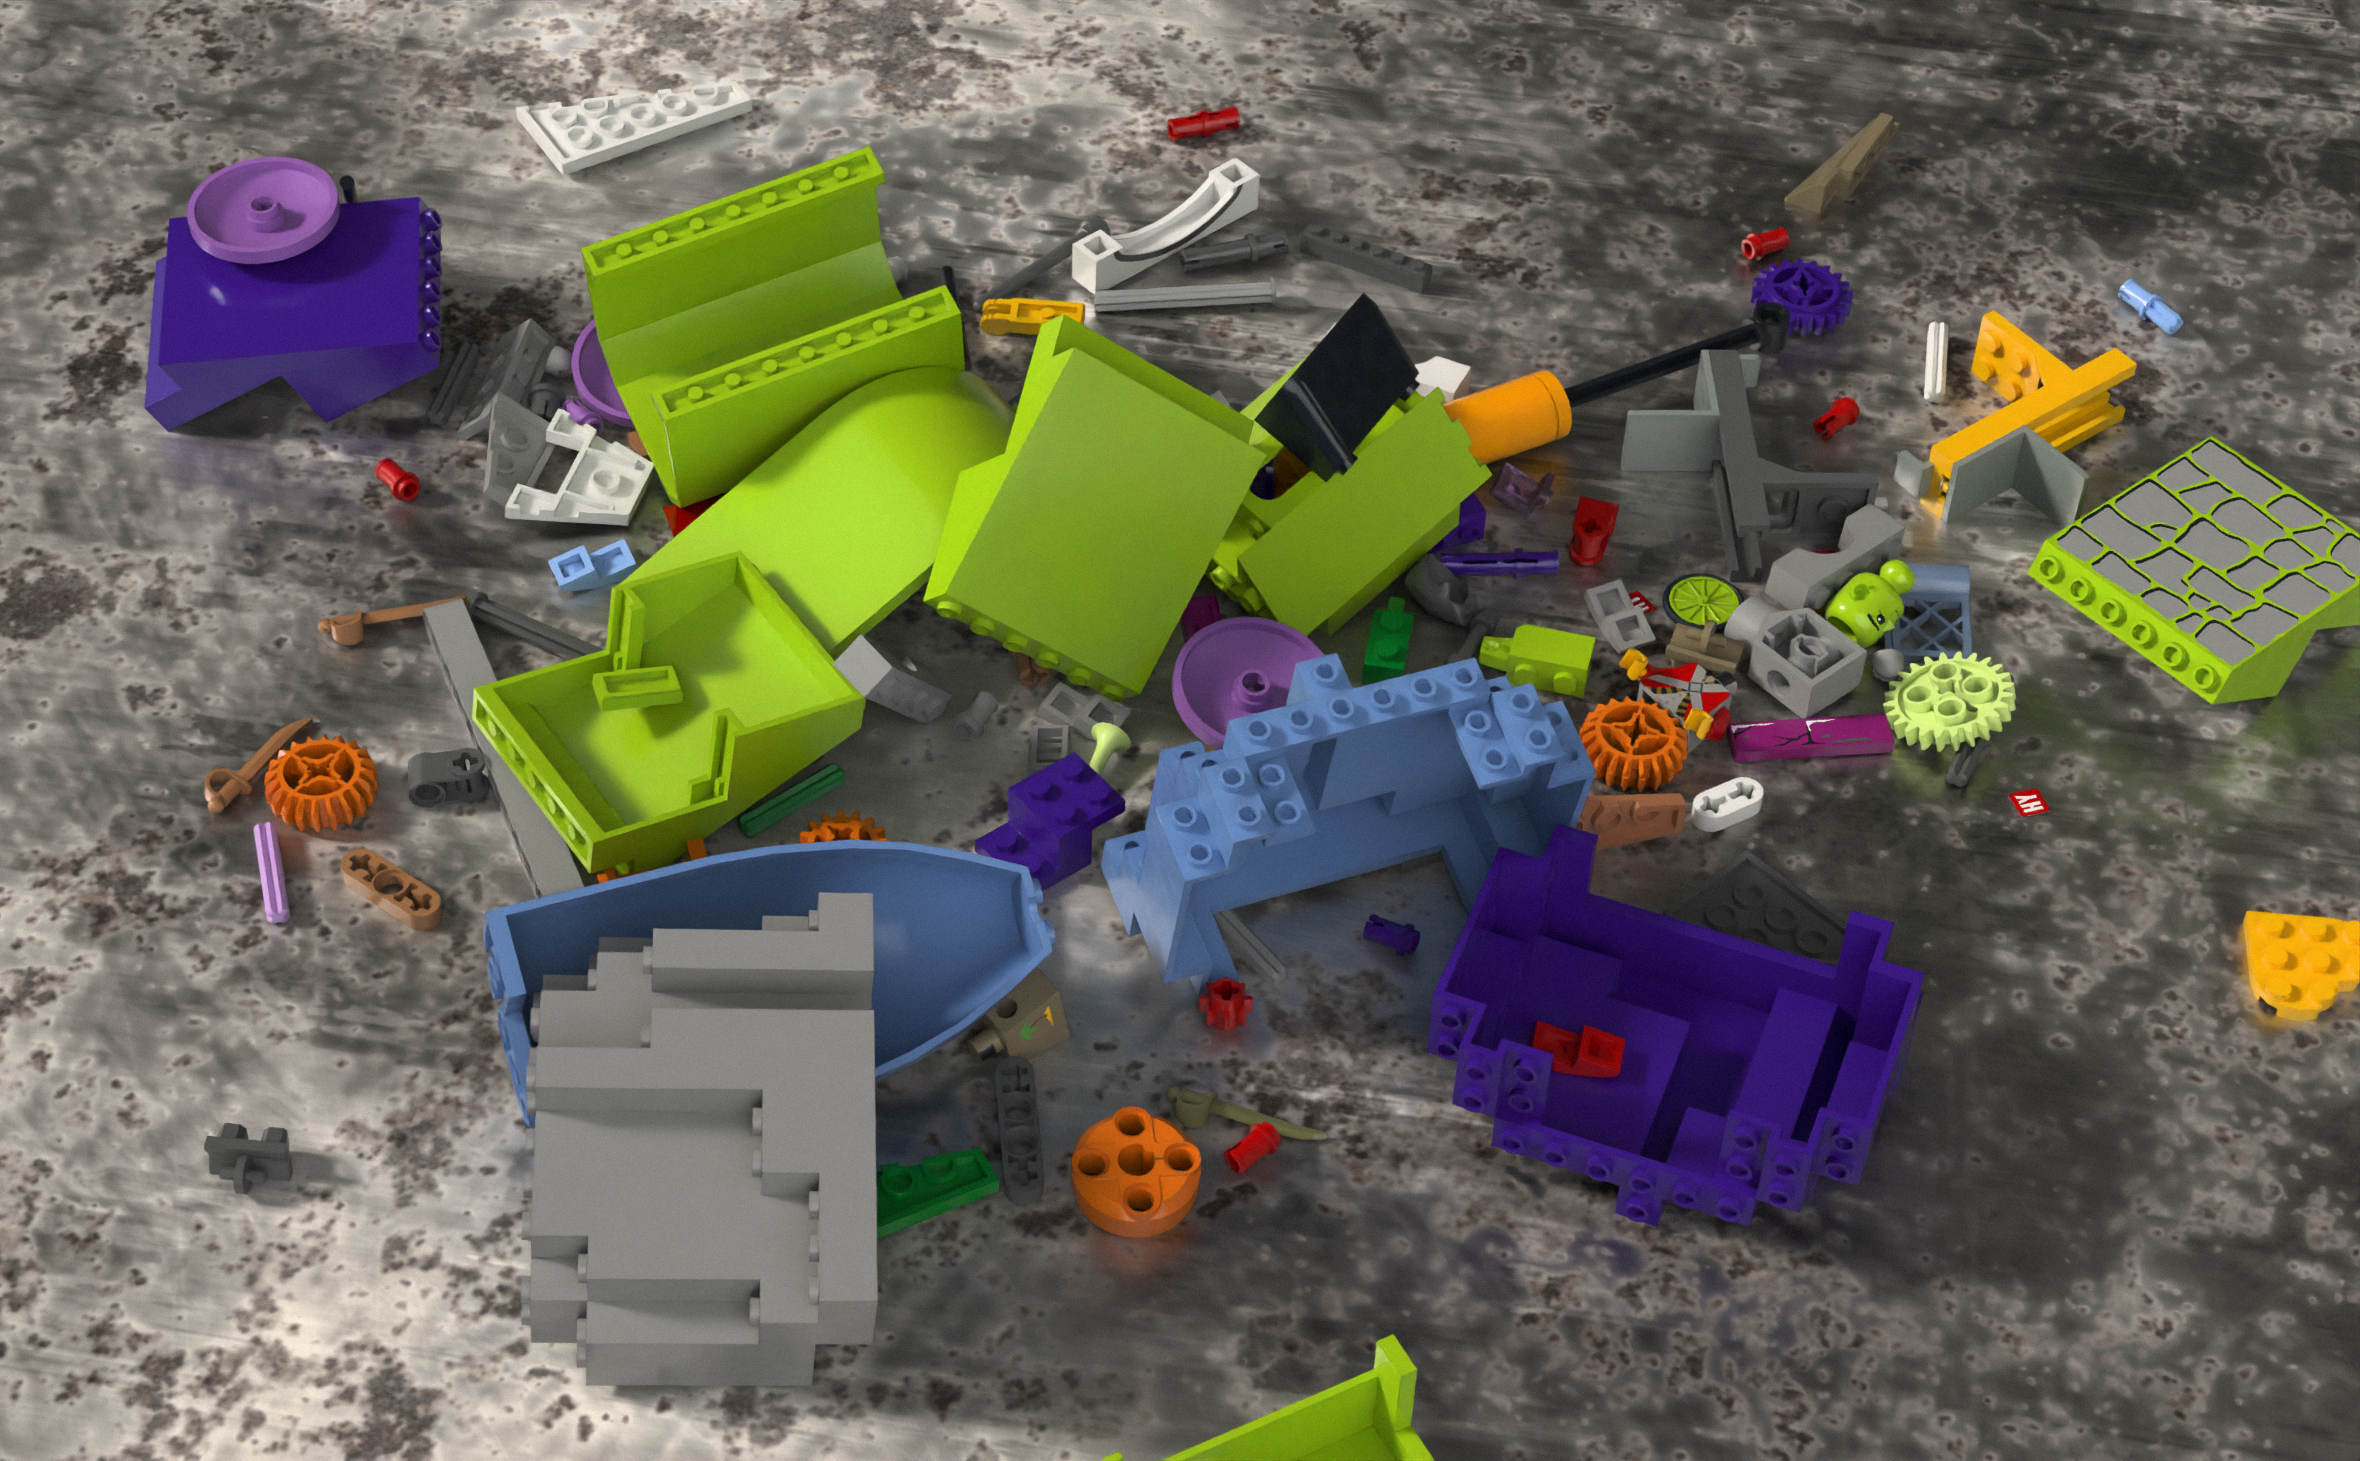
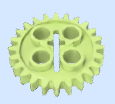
M1958 651L1953 659H1948L1944 652L1940 654L1938 661H1933L1928 656L1924 657L1925 665L1919 666L1911 663V673L1899 671L1897 673L1899 681H1890V691L1884 692L1885 703H1883L1890 729L1895 730L1897 739L1906 737L1907 745L1909 746L1920 741L1922 750H1926L1931 744H1936L1937 751L1941 752L1946 744H1951L1953 749L1958 751L1961 742H1966L1971 747H1974L1975 738L1990 739L1989 730L2001 732L2003 730L2001 721H2011L2010 711L2016 710V694L2010 673H2004L2001 663L1993 666L1990 657L1978 662L1977 653H1973L1967 659L1962 658L1961 651Z

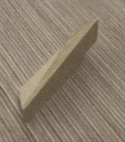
M1880 112L1877 118L1865 126L1788 194L1784 200L1818 214H1821L1834 195L1847 200L1898 132L1901 124L1895 122L1894 116Z

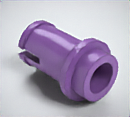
M573 397V401L569 398L563 403L561 409L571 414L570 420L580 426L587 423L597 429V436L602 434L604 425L603 418L599 413L590 411L577 397Z

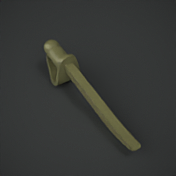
M1172 1086L1167 1091L1168 1100L1176 1103L1175 1116L1185 1127L1198 1128L1204 1126L1208 1122L1211 1113H1215L1251 1126L1255 1123L1262 1124L1263 1122H1268L1282 1136L1327 1141V1132L1299 1126L1217 1099L1218 1093L1214 1091L1210 1097L1188 1089L1183 1091L1179 1086Z

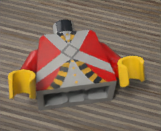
M1633 648L1628 649L1619 662V666L1628 670L1627 676L1631 680L1640 681L1637 701H1640L1642 697H1644L1646 703L1651 705L1659 701L1661 710L1670 709L1671 717L1680 719L1683 729L1687 730L1688 753L1704 740L1719 742L1723 739L1731 720L1729 712L1732 699L1731 694L1737 691V682L1731 673L1724 671L1713 677L1698 663L1693 662L1680 667L1656 668L1649 664L1647 657L1643 653Z

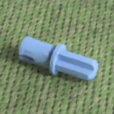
M2134 279L2127 280L2120 287L2119 290L2124 293L2118 292V297L2139 312V317L2143 320L2148 318L2168 334H2175L2183 325L2180 315L2162 303L2163 300L2160 295L2149 293Z

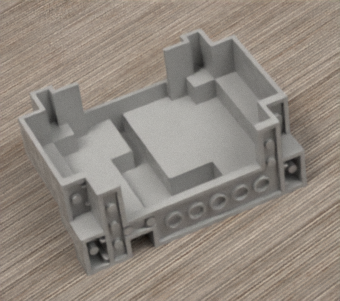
M819 892L817 910H809L808 916H762V930L653 928V938L599 937L598 954H590L588 975H543L541 992L533 993V1008H531L530 1034L533 1035L534 1042H539L537 1047L529 1048V1064H527L526 1072L527 1116H535V1128H526L525 1156H533L534 1165L533 1170H524L523 1196L524 1198H532V1211L522 1212V1240H531V1276H521L522 1325H530L531 1343H577V1368H586V1386H812L816 1344L873 1345L878 1304L874 1010H872L874 976L873 893Z

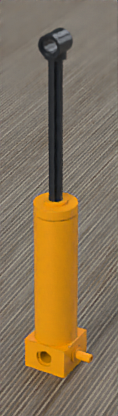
M1761 303L1754 309L1753 316L1745 319L1742 327L1566 389L1563 388L1557 377L1551 372L1540 370L1444 403L1443 408L1450 419L1458 418L1473 442L1468 447L1471 454L1482 463L1488 465L1566 437L1572 426L1571 408L1699 364L1701 350H1739L1749 346L1752 350L1764 354H1774L1782 351L1786 344L1790 312L1786 307L1778 303ZM1287 448L1280 452L1274 460V499L1283 495L1311 471L1308 466Z

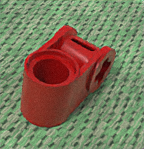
M1580 496L1573 521L1572 531L1574 535L1569 546V557L1573 562L1582 566H1593L1601 562L1609 537L1613 534L1619 504Z

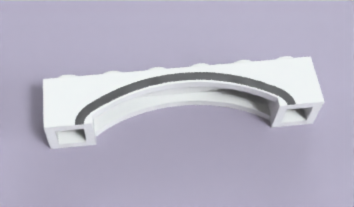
M1235 157L1209 171V178L1190 198L1155 223L1134 232L1109 236L1100 229L1073 243L1072 278L1092 294L1096 291L1107 290L1258 208L1260 175Z

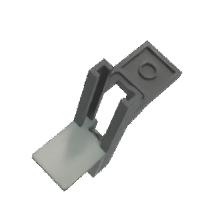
M1701 350L1692 405L1693 410L1628 411L1621 456V470L1711 472L1730 582H1761L1763 564L1758 539H1840L1846 517L1869 503L1874 505L1879 484L1877 473L1797 472L1758 457L1745 387L1757 386L1761 364L1760 356L1758 354H1739V350ZM1765 492H1784L1780 515H1769Z

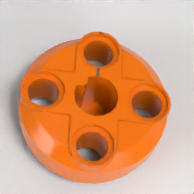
M1138 1106L1123 1107L1115 1115L1092 1125L1078 1140L1072 1154L1070 1182L1075 1201L1088 1220L1109 1233L1131 1238L1158 1235L1176 1226L1192 1208L1199 1190L1201 1154L1189 1136L1177 1125L1164 1118L1151 1115ZM1126 1134H1135L1136 1136H1128ZM1179 1168L1184 1169L1185 1171H1177L1175 1169ZM1091 1173L1096 1174V1176H1087L1085 1174ZM1133 1209H1144L1146 1211L1140 1212Z

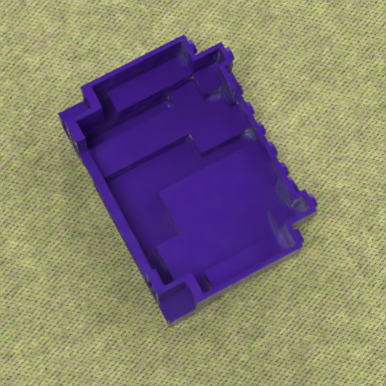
M1557 823L1541 859L1499 847L1433 994L1427 1053L1437 1055L1445 1060L1457 1062L1452 1104L1465 1108L1470 1112L1482 1113L1495 1118L1491 1146L1501 1148L1511 1154H1520L1545 1162L1553 1167L1574 1171L1597 1181L1618 1185L1619 1192L1615 1214L1628 1217L1635 1222H1644L1657 1227L1667 1201L1683 1208H1691L1717 1216L1727 1222H1736L1750 1227L1759 1200L1777 1208H1785L1800 1213L1804 1200H1808L1812 1187L1816 1188L1820 1175L1827 1176L1835 1181L1859 1185L1889 1095L1892 1096L1895 1085L1898 1086L1911 1047L1924 994L1920 992L1925 975L1924 972L1886 961L1894 922L1851 910L1838 966L1836 967L1590 893L1598 835ZM1537 1020L1578 1035L1583 1026L1587 1025L1626 1039L1619 1075L1612 1078H1597L1552 1071L1554 1054L1529 1047L1531 1031Z

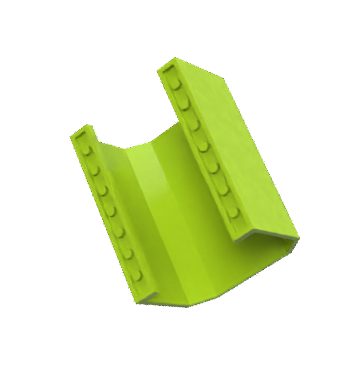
M870 146L580 248L597 336L615 388L670 501L678 507L683 508L731 490L825 410L854 390L889 374L919 367L943 366L965 370L961 312L947 286L943 285L903 299L895 284L881 242L876 186L885 183V174Z

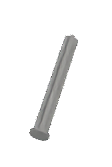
M1270 277V281L1101 290L1094 293V308L1098 313L1271 303L1272 307L1276 306V284L1274 277Z

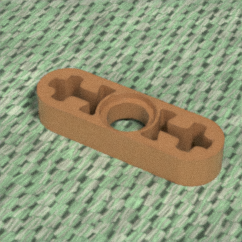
M356 849L343 857L341 868L344 882L347 887L412 929L429 930L441 922L443 917L441 898L436 891L372 850ZM390 884H398L403 887L400 892L392 895L381 892L385 886Z

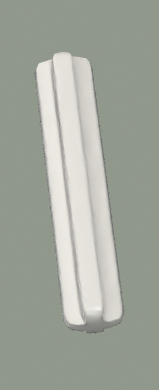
M1936 321L1932 322L1929 325L1927 334L1924 398L1928 403L1933 401L1937 404L1941 403L1944 400L1946 391L1949 327L1944 322L1940 324Z

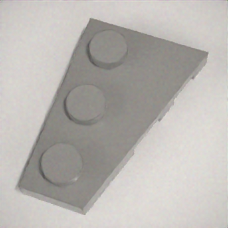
M500 391L492 399L483 494L505 507L517 484L533 488L556 444L546 442V430L550 422Z

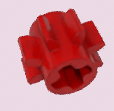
M1224 977L1213 983H1206L1205 995L1199 996L1198 1011L1206 1013L1207 1026L1212 1025L1219 1030L1228 1031L1236 1028L1238 1025H1246V1013L1252 1012L1253 997L1245 995L1246 984L1244 982L1239 983L1234 979Z

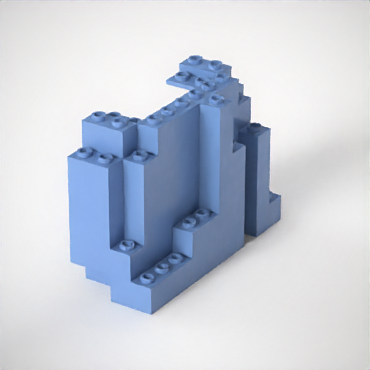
M1333 653L1296 663L1286 706L1229 720L1222 749L1206 752L1202 740L1160 750L1145 830L1105 840L1101 868L1128 936L1143 934L1162 984L1189 977L1195 993L1199 997L1205 995L1207 982L1213 983L1224 977L1239 982V976L1213 914L1401 864L1407 860L1441 851L1469 915L1499 847L1541 859L1557 823L1576 828L1596 770L1563 701L1542 705L1532 683L1512 688L1506 675L1485 680L1475 657L1352 688L1338 654Z

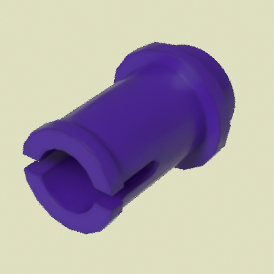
M1376 914L1370 915L1369 921H1372L1373 924L1368 921L1366 922L1363 932L1364 940L1373 941L1395 949L1399 956L1414 954L1420 941V931L1415 930L1413 924L1407 923L1403 926L1381 918Z

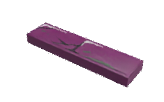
M1885 713L1729 723L1727 727V737L1735 762L1893 752L1895 743Z

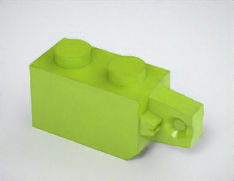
M1524 624L1516 628L1513 638L1484 636L1480 647L1479 664L1507 672L1506 676L1510 684L1521 686L1532 683L1535 689L1584 698L1592 667L1596 637Z

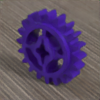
M1798 258L1796 263H1790L1788 260L1783 259L1782 266L1770 263L1768 271L1764 269L1759 271V277L1754 278L1750 303H1754V309L1759 304L1766 302L1781 304L1790 312L1787 334L1790 335L1793 331H1797L1805 337L1807 332L1813 331L1816 335L1820 336L1823 328L1833 332L1835 324H1844L1845 317L1850 315L1853 292L1849 291V282L1841 281V273H1830L1829 265L1822 268L1817 266L1815 260L1809 264L1803 263L1801 258Z

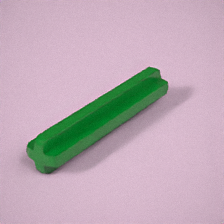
M831 763L742 814L737 819L740 831L747 838H752L835 790L845 782L843 770L836 763Z

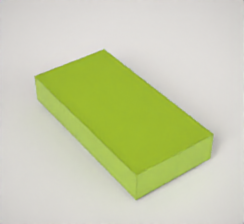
M674 665L593 674L592 685L601 712L683 702V690Z

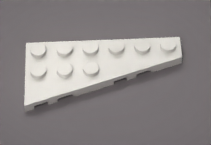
M736 81L696 85L693 86L691 92L676 94L672 93L671 89L658 90V96L643 98L639 97L638 92L584 99L581 105L562 107L561 102L547 103L548 109L529 111L528 106L516 107L519 122L564 176L752 111V99Z

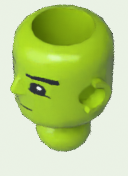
M1893 559L1881 567L1880 575L1868 572L1855 575L1827 602L1824 612L1825 620L1865 649L1872 646L1887 631L1893 630L1895 628L1894 624L1902 617L1904 604L1900 595L1909 592L1915 584L1913 571L1904 562Z

